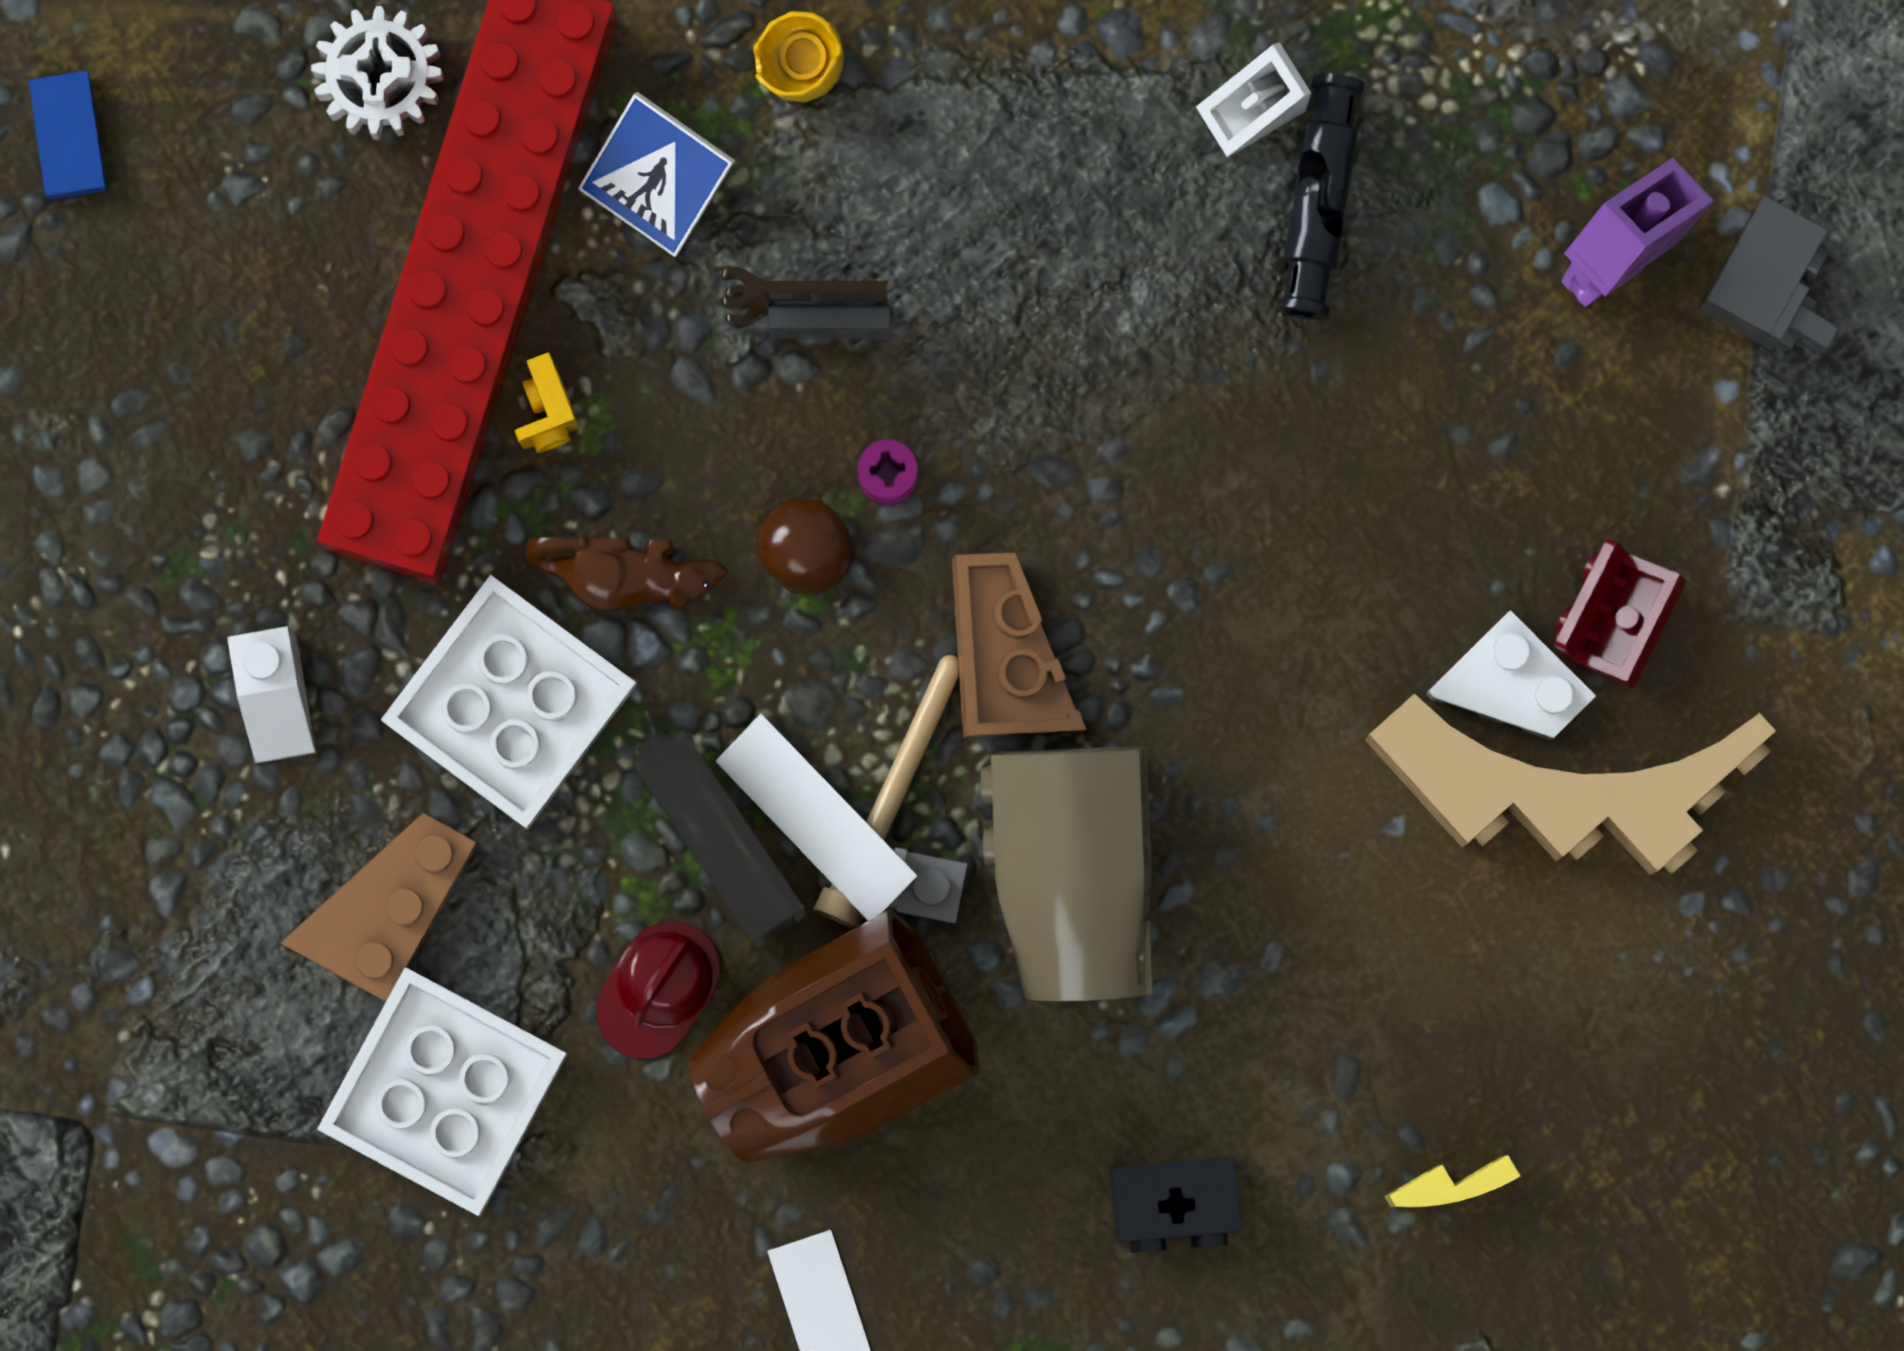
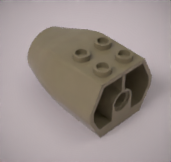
M1147 747L1007 751L991 755V765L981 767L982 803L993 804V826L983 830L985 866L995 865L998 899L1017 961L1024 999L1034 1001H1089L1152 995L1150 920H1148L1152 860Z

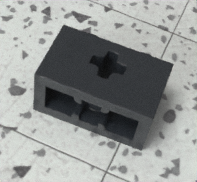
M1235 1158L1110 1168L1116 1242L1129 1241L1130 1253L1167 1250L1166 1238L1190 1236L1191 1248L1228 1245L1227 1233L1241 1232ZM1171 1188L1179 1189L1181 1198L1192 1199L1193 1211L1182 1213V1223L1172 1224L1170 1214L1159 1213L1158 1202L1169 1198V1189Z

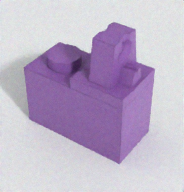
M1671 158L1601 206L1564 254L1569 258L1571 264L1561 282L1567 290L1576 295L1577 300L1585 307L1602 295L1606 297L1638 275L1646 265L1679 244L1714 200L1674 158Z

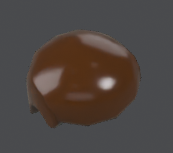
M792 498L770 510L758 528L756 545L759 549L758 557L768 573L789 592L795 594H821L841 582L852 563V538L847 526L832 508L819 500Z

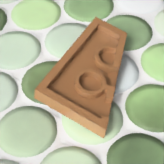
M1016 553L955 555L952 558L963 738L1083 733L1086 731L1079 710L1076 711L1064 682L1066 677L1058 658L1055 659L1041 625L1043 620Z
M422 813L280 944L386 1002L404 968H409L478 843Z

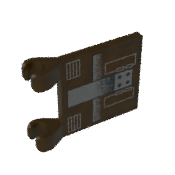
M730 267L721 273L722 280L738 279L744 283V285L729 287L725 291L726 297L721 298V304L728 310L738 311L749 307L747 312L741 316L731 314L725 316L726 323L735 328L747 327L768 315V307H772V305H887L888 307L887 281H764L740 267Z

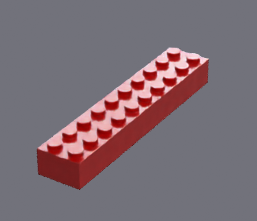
M488 0L317 538L318 544L325 551L433 584H441L618 19L613 3L604 0Z

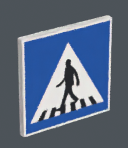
M636 92L578 189L669 254L676 257L735 160L639 92Z

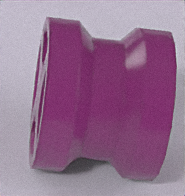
M888 439L874 442L863 451L858 461L857 474L861 490L869 500L879 505L892 506L901 503L912 495L917 485L918 465L914 454L905 444Z

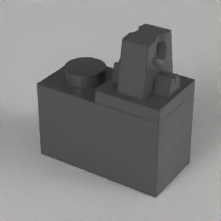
M1763 196L1753 209L1698 310L1771 351L1776 345L1790 351L1795 342L1821 355L1828 350L1839 327L1812 312L1817 302L1806 295L1810 288L1801 284L1800 280L1803 279L1811 283L1822 266L1828 252L1820 248L1819 245L1828 230L1772 199Z

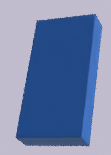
M88 70L28 80L46 198L54 200L108 191L92 79Z

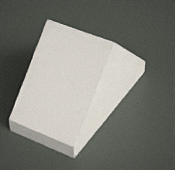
M1279 42L1269 47L1196 106L1225 155L1229 157L1306 112L1311 92Z

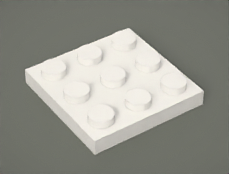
M490 575L381 718V721L529 830L635 689L637 683Z
M405 967L317 1130L473 1214L481 1216L568 1054Z

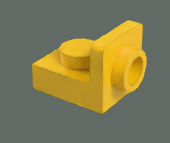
M549 352L526 361L532 377L522 381L535 415L546 411L548 417L514 430L518 442L523 449L534 446L537 453L546 452L566 444L571 440L568 433L580 428L556 364Z

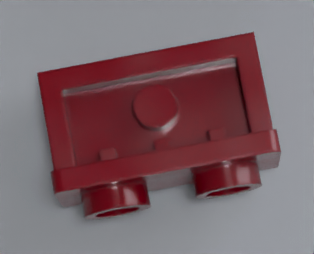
M1607 539L1600 552L1593 554L1588 560L1582 577L1583 587L1574 605L1567 607L1558 620L1555 647L1570 663L1634 689L1687 581L1681 574L1631 555L1625 551L1620 543Z

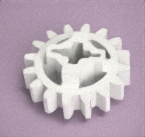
M376 6L373 20L364 21L361 13L357 9L351 11L353 26L346 29L334 21L330 25L336 37L334 43L318 41L316 45L319 53L326 58V62L312 64L311 71L314 77L326 80V82L320 84L314 91L319 101L334 99L326 110L333 122L344 115H348L346 128L349 133L355 135L362 125L366 124L369 127L372 138L379 140L383 126L391 125L399 137L404 135L402 120L410 117L413 121L422 124L425 119L419 108L421 103L437 105L439 101L437 94L429 87V84L444 81V74L442 69L429 66V64L441 57L437 45L422 46L429 36L423 24L414 27L411 31L408 30L409 18L406 12L400 11L395 16L393 22L387 21L383 7ZM365 39V43L352 55H345L352 46ZM391 39H396L406 45L414 54L416 61H411L409 57H398L393 51ZM380 52L388 72L381 74L380 83H377L375 93L367 73L374 72L376 63H379ZM340 85H345L347 89H358L363 95L364 108L348 100L342 93ZM403 91H410L400 103L390 107V103Z

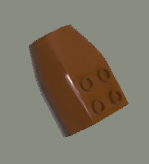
M893 910L885 911L784 967L763 981L734 1008L689 1057L690 1076L707 1120H710L731 1152L745 1163L825 1149L852 1141L875 1131L980 1073L977 1041L919 933Z

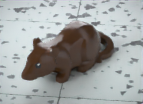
M533 538L528 540L526 546L527 559L534 567L547 574L562 578L574 596L583 604L603 612L623 610L645 601H668L669 606L673 610L678 611L683 609L687 602L711 590L728 573L724 565L711 559L694 560L682 564L670 560L666 556L672 552V540L645 541V552L630 551L629 540L619 538ZM565 551L575 552L574 556L558 557L550 554Z

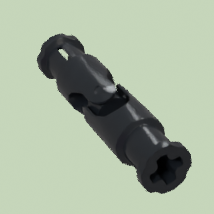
M1332 73L1315 74L1313 77L1312 88L1316 90L1311 123L1306 124L1304 127L1294 204L1290 215L1283 259L1284 262L1289 264L1284 297L1279 299L1276 308L1277 312L1290 317L1326 320L1329 315L1330 308L1325 305L1330 271L1337 269L1343 231V216L1358 136L1357 132L1353 130L1357 98L1364 93L1365 82L1354 77ZM1328 170V182L1320 181V178Z

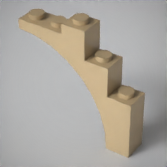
M1413 694L1374 729L1365 741L1462 848L1473 838L1481 846H1484L1509 823L1502 814L1508 808L1555 861L1564 857L1568 852L1576 860L1583 856L1603 837L1602 833L1596 828L1602 822L1649 875H1652L1663 866L1672 874L1698 851L1691 841L1703 830L1689 816L1687 811L1692 808L1700 816L1726 792L1719 782L1737 767L1745 775L1765 758L1771 750L1763 742L1775 733L1776 730L1759 713L1720 742L1680 761L1628 773L1578 774L1535 767L1491 751L1451 727L1416 694Z

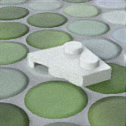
M1511 610L1426 693L1433 701L1442 704L1445 702L1477 713L1480 717L1519 727L1524 732L1548 740H1552L1596 697Z

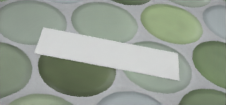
M762 714L716 760V763L868 921L880 915L917 877L916 873Z
M831 1230L767 1251L800 1351H871Z

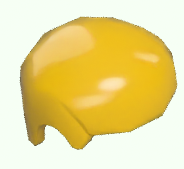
M790 11L769 22L758 42L753 46L757 72L755 75L756 79L763 87L784 101L809 102L826 95L838 82L843 70L844 51L841 37L833 24L814 12Z

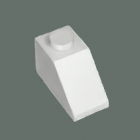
M286 626L227 637L237 699L255 763L316 753L296 634Z

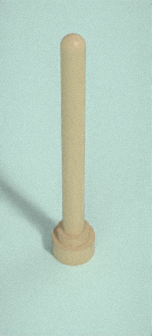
M946 655L939 661L866 821L884 841L959 678L958 657L954 655ZM831 884L830 888L823 887L813 909L822 916L852 929L857 928L863 918V915L833 884Z

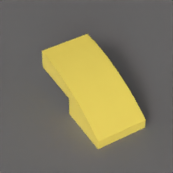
M1508 1155L1499 1157L1455 1184L1452 1182L1444 1166L1437 1165L1384 1197L1390 1207L1438 1206L1482 1195L1521 1176Z

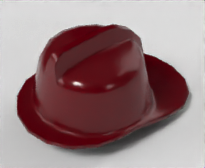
M661 921L644 928L631 941L605 981L597 1000V1023L604 1039L617 1052L634 1059L656 1058L672 1051L686 1037L713 995L720 978V958L713 942L699 928L682 921Z

